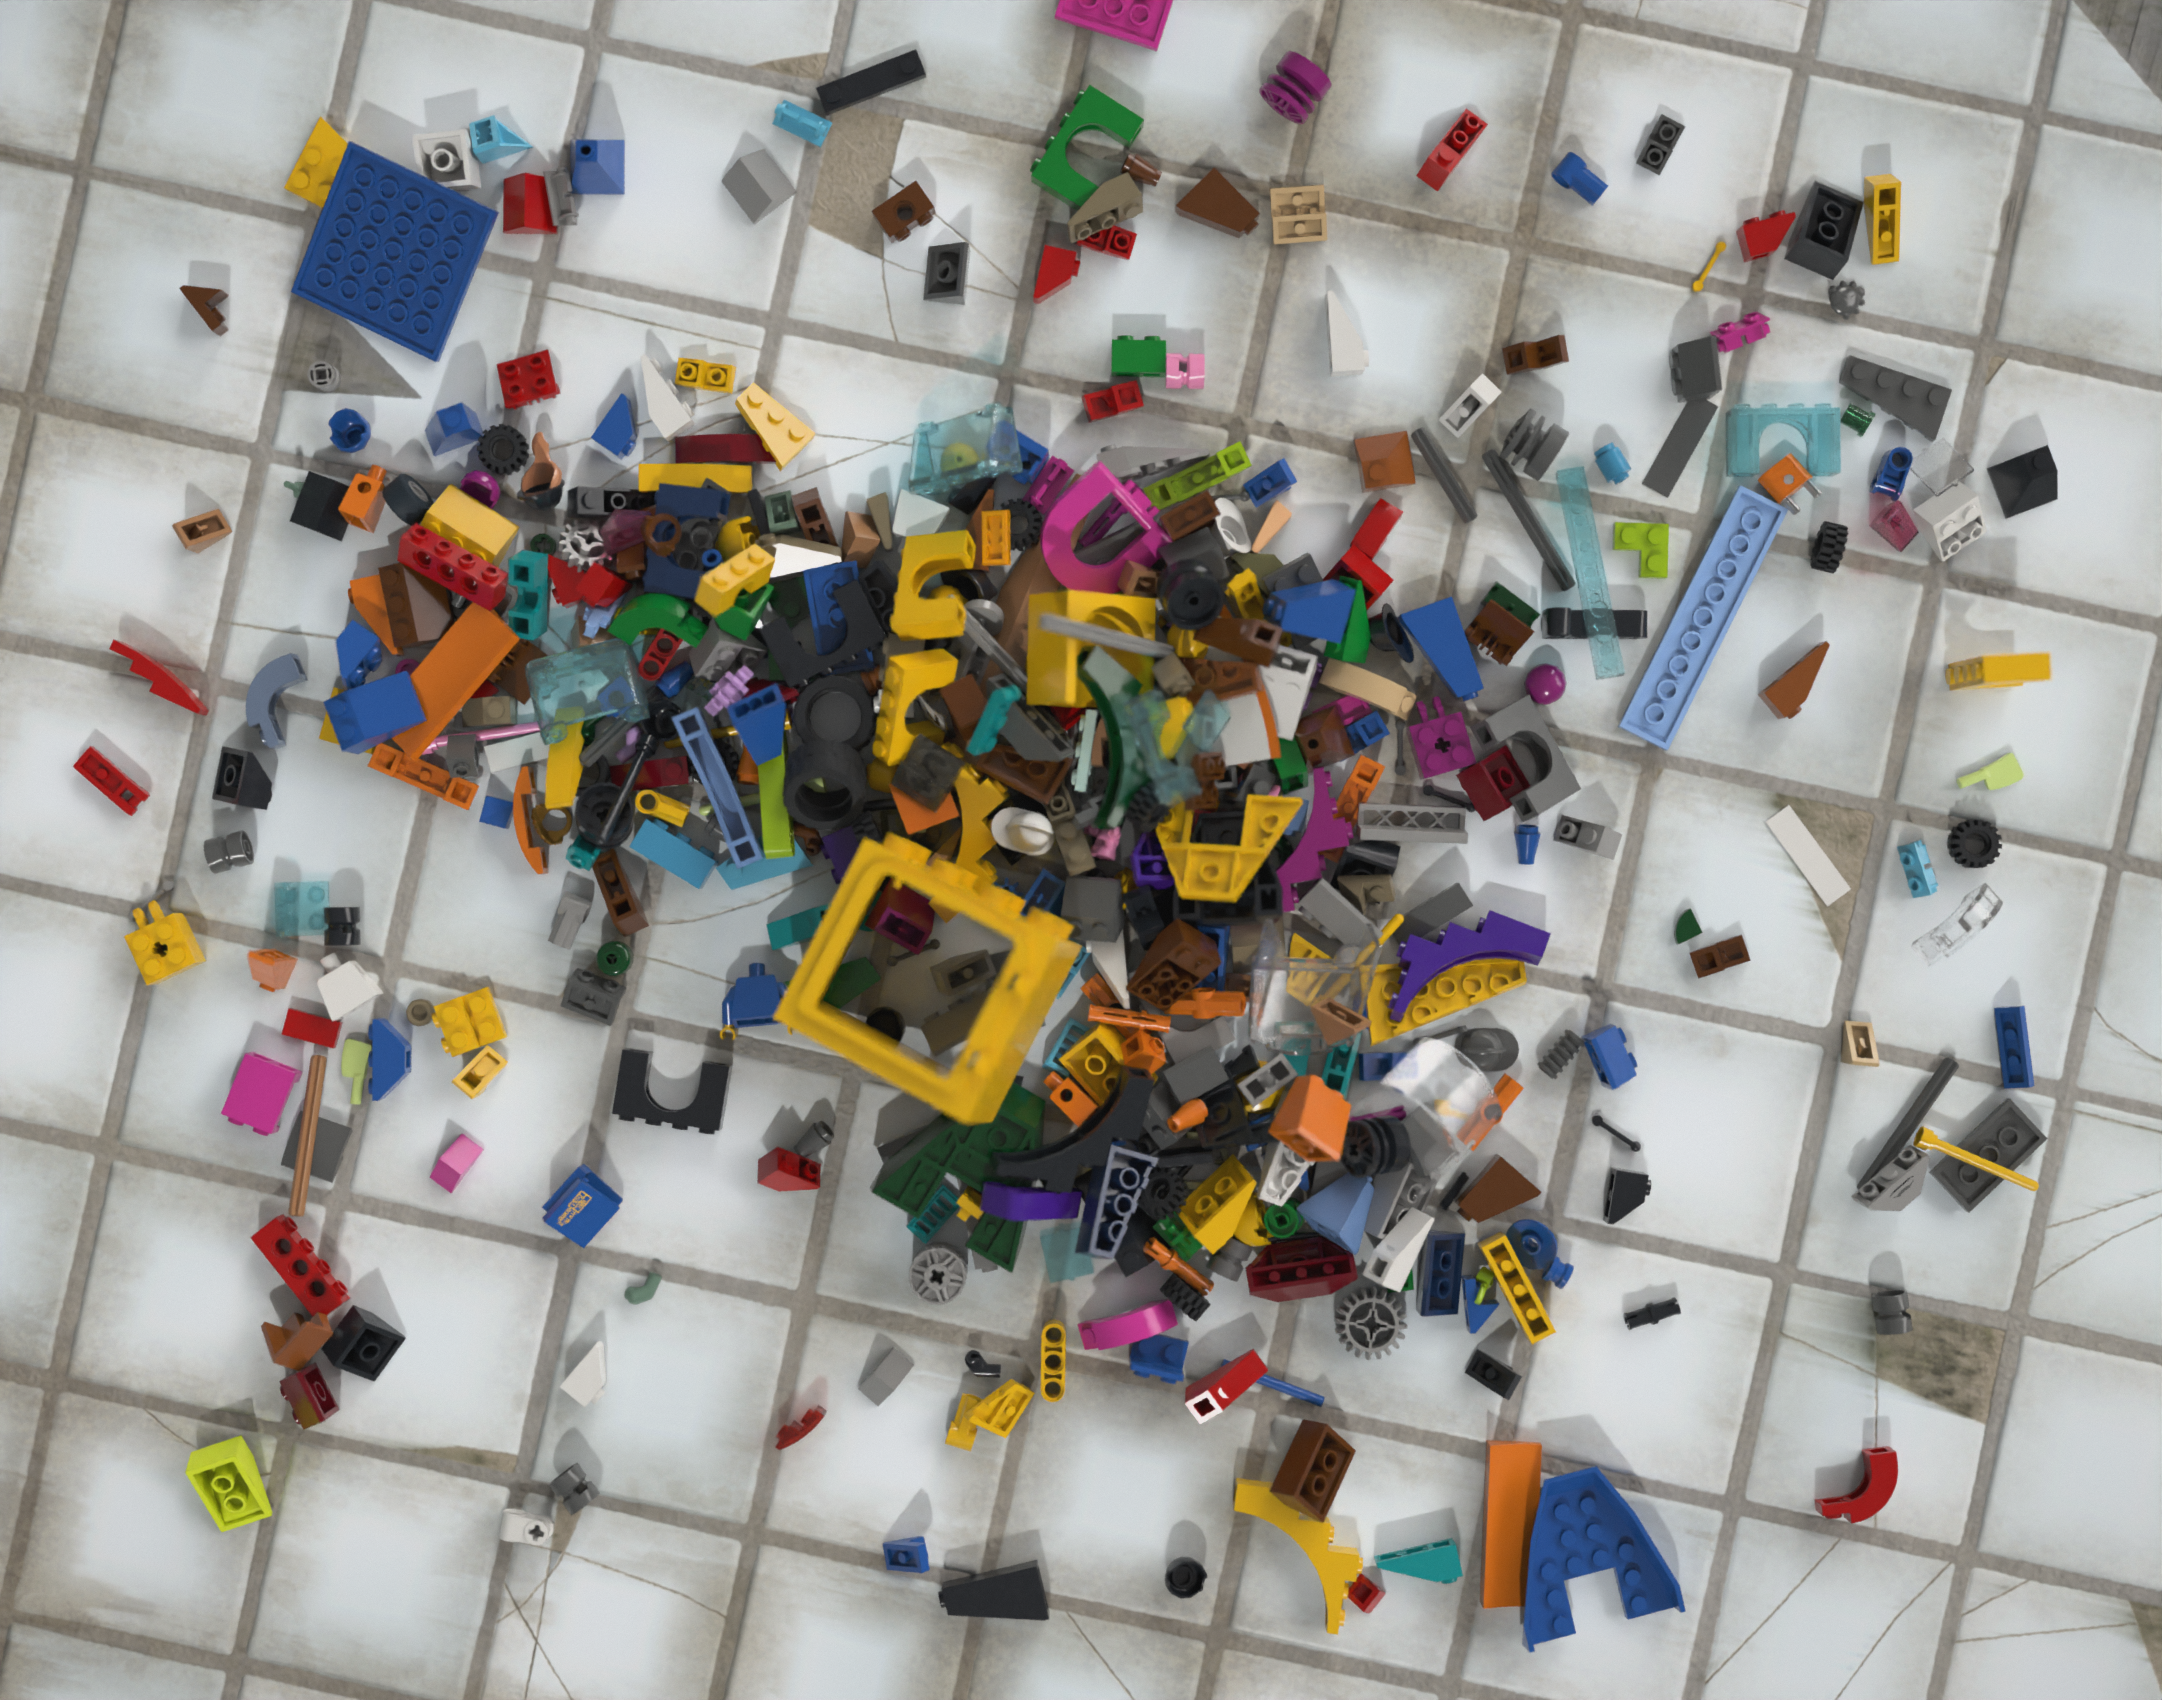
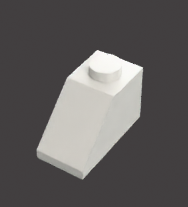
M1482 373L1444 413L1439 421L1459 438L1502 392Z
M598 1341L560 1386L584 1408L590 1401L595 1405L605 1393L601 1389L607 1382L604 1344L601 1341Z

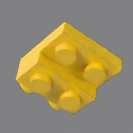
M489 987L433 1006L435 1010L431 1014L433 1023L436 1028L441 1027L444 1038H441L442 1047L446 1053H451L452 1057L507 1037Z

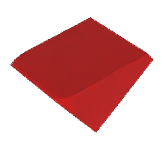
M1361 1573L1356 1578V1582H1353L1349 1587L1348 1598L1363 1612L1369 1614L1386 1592Z

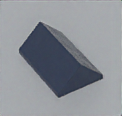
M1429 1230L1421 1248L1416 1311L1420 1316L1458 1314L1465 1233Z

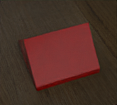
M521 173L504 179V234H558V226H553L544 176Z

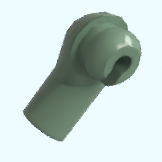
M650 1272L644 1286L638 1288L630 1286L625 1290V1299L634 1305L652 1299L662 1276Z

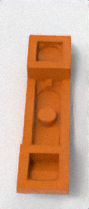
M384 743L376 746L368 764L370 768L402 780L466 810L470 809L479 789V785L462 777L451 778L449 771L420 758L417 761L411 759L404 751Z
M1360 755L1336 800L1338 813L1333 814V818L1344 817L1345 823L1351 822L1353 830L1357 822L1358 802H1367L1385 769L1384 765ZM1346 846L1318 851V854H1324L1325 858L1337 863Z
M525 766L522 767L514 791L513 817L515 831L522 852L537 874H548L545 847H534L526 795L537 794L533 767Z

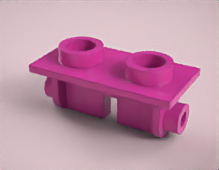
M1759 312L1748 313L1743 316V320L1735 323L1726 322L1719 325L1717 330L1710 332V335L1716 336L1719 339L1717 342L1718 352L1723 351L1727 353L1743 346L1741 336L1745 337L1747 344L1765 338L1766 334L1770 333L1769 325L1765 322L1770 321V318Z
M1052 455L1022 500L1024 502L1026 500L1029 501L1037 511L1044 515L1074 473V470L1067 466L1068 464L1060 458L1057 459Z

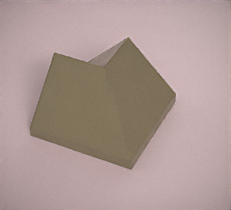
M1283 916L1259 925L1230 926L1233 973L1287 969Z

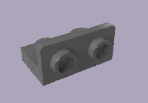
M577 968L568 980L561 1007L611 1026L614 1022L620 1000L627 988L614 980H607L594 975L589 970Z

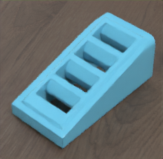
M1069 1018L1042 1065L1043 1068L1051 1073L1055 1071L1064 1080L1070 1075V1072L1066 1068L1054 1063L1053 1059L1058 1060L1062 1056L1058 1052L1059 1048L1066 1052L1071 1047L1063 1042L1064 1039L1072 1043L1078 1040L1077 1037L1068 1033L1070 1029L1081 1035L1090 1029L1072 1018Z

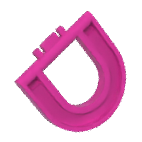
M1097 461L1051 505L1042 524L1040 545L1046 565L1062 585L1072 591L1113 594L1121 591L1117 583L1126 560L1151 567L1161 558L1158 548L1174 541L1153 519L1159 513V510L1152 506L1146 511L1152 502L1138 487L1131 493L1129 492L1135 486L1133 481L1129 479L1122 485L1101 461ZM1111 492L1145 530L1111 561L1101 565L1086 564L1077 559L1072 551L1071 535L1073 529L1087 513Z

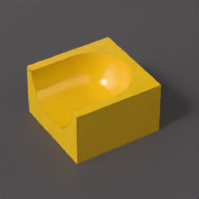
M1071 590L1029 595L1027 705L1098 709L1085 685L1076 677L1077 655L1082 647L1098 645L1143 684L1138 693V700L1130 706L1132 709L1149 708L1148 705L1154 704V672L1151 667L1154 666L1155 657L1043 630L1039 627V618L1042 614H1051L1155 641L1156 599Z

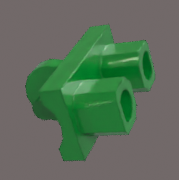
M1174 1211L1175 1217L1170 1218L1166 1215V1220L1159 1219L1152 1227L1187 1262L1204 1245L1193 1236Z

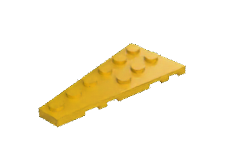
M321 116L284 189L323 209L348 143Z
M1492 958L1474 960L1454 966L1437 975L1418 992L1408 1005L1400 1022L1390 1019L1393 1009L1388 1008L1393 993L1399 994L1402 985L1397 984L1403 968L1398 967V964L1363 966L1362 978L1367 1019L1371 1020V1025L1368 1027L1370 1046L1525 985L1527 978L1524 962Z

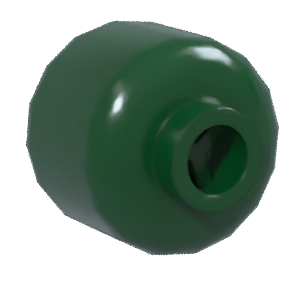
M610 941L603 944L596 954L598 968L609 976H619L626 973L634 961L631 948L621 941Z

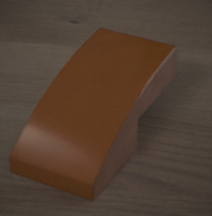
M1742 934L1690 952L1698 979L1751 961Z

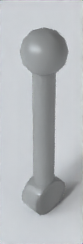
M172 881L163 882L162 888L140 907L142 911L148 908L149 902L156 901L166 891H172L174 883ZM132 911L129 913L128 918L130 921L136 922Z

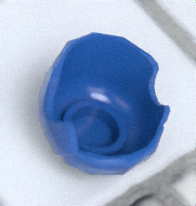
M345 408L337 411L329 420L328 425L332 430L330 440L340 451L354 453L366 447L371 437V428L369 422L360 413Z

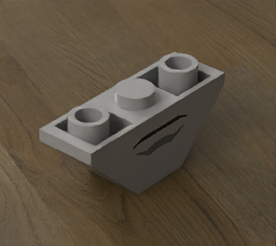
M1909 1145L1851 1197L1854 1201L1870 1210L1902 1211L1921 1194L1930 1159L1929 1155Z

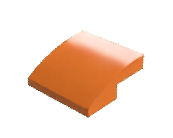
M898 781L888 784L907 835L959 816L949 789L939 805L934 806L925 797L914 793Z

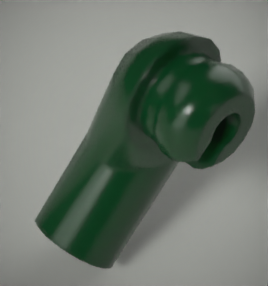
M599 707L585 716L581 730L585 740L583 746H589L593 743L596 725L606 718V715Z

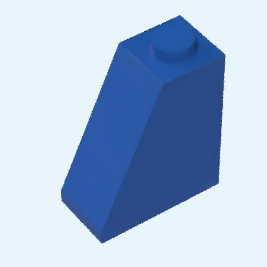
M462 402L436 411L425 429L434 456L476 442L479 437L482 438L484 436L476 412Z
M777 683L727 706L732 723L756 766L782 755L785 703Z

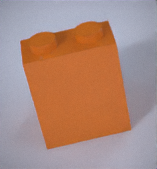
M1313 1074L1296 1077L1268 1132L1307 1162L1338 1161L1341 1156L1351 1105L1343 1099L1344 1096L1340 1092L1329 1089L1323 1084L1324 1081L1320 1077Z

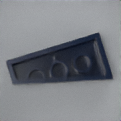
M1110 1145L1105 1167L1095 1165L1092 1168L1075 1253L1096 1259L1114 1258L1127 1229L1126 1224L1131 1214L1135 1212L1138 1205L1136 1202L1142 1189L1146 1188L1151 1169L1156 1166L1159 1158Z

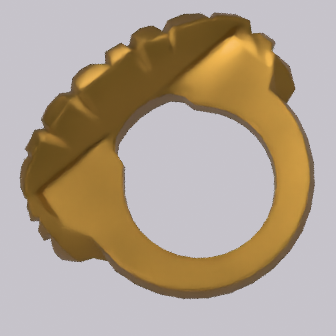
M545 804L536 805L531 811V819L533 820L532 824L535 825L534 828L537 829V834L549 845L562 844L563 837L572 827V816L566 807L547 809ZM560 810L565 814L567 823L559 831H547L542 824V820L549 811Z

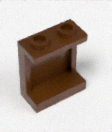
M1206 490L1161 515L1158 524L1170 536L1172 541H1176L1203 528L1212 526L1215 523V518L1220 516L1221 512L1209 491Z

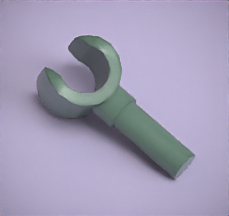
M285 481L284 487L293 490L294 497L298 498L304 482L292 483Z

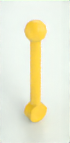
M1721 241L1716 244V251L1698 281L1692 284L1694 292H1699L1703 289V282L1720 253L1726 250L1724 242Z

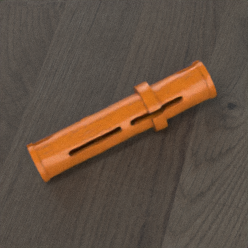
M1090 1004L1088 1021L1139 1028L1143 1032L1144 1029L1169 1033L1171 1016L1149 1014L1147 1010L1136 1012Z
M1155 1237L1149 1239L1152 1245L1148 1241L1145 1243L1143 1251L1160 1263V1267L1164 1270L1169 1269L1202 1296L1208 1295L1205 1289L1209 1292L1212 1291L1214 1282L1181 1259L1177 1251L1168 1249L1157 1241Z

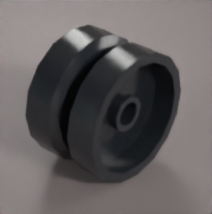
M1195 559L1178 560L1170 564L1160 574L1156 582V596L1170 621L1178 628L1185 630L1201 629L1211 624L1219 616L1224 606V593L1221 586L1214 578L1209 567L1201 561Z

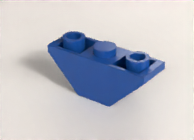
M385 1018L372 1019V1024L369 1025L368 1030L369 1040H372V1051L369 1052L368 1056L369 1067H372V1078L369 1079L368 1091L369 1094H372V1101L385 1099L411 1073V1044Z

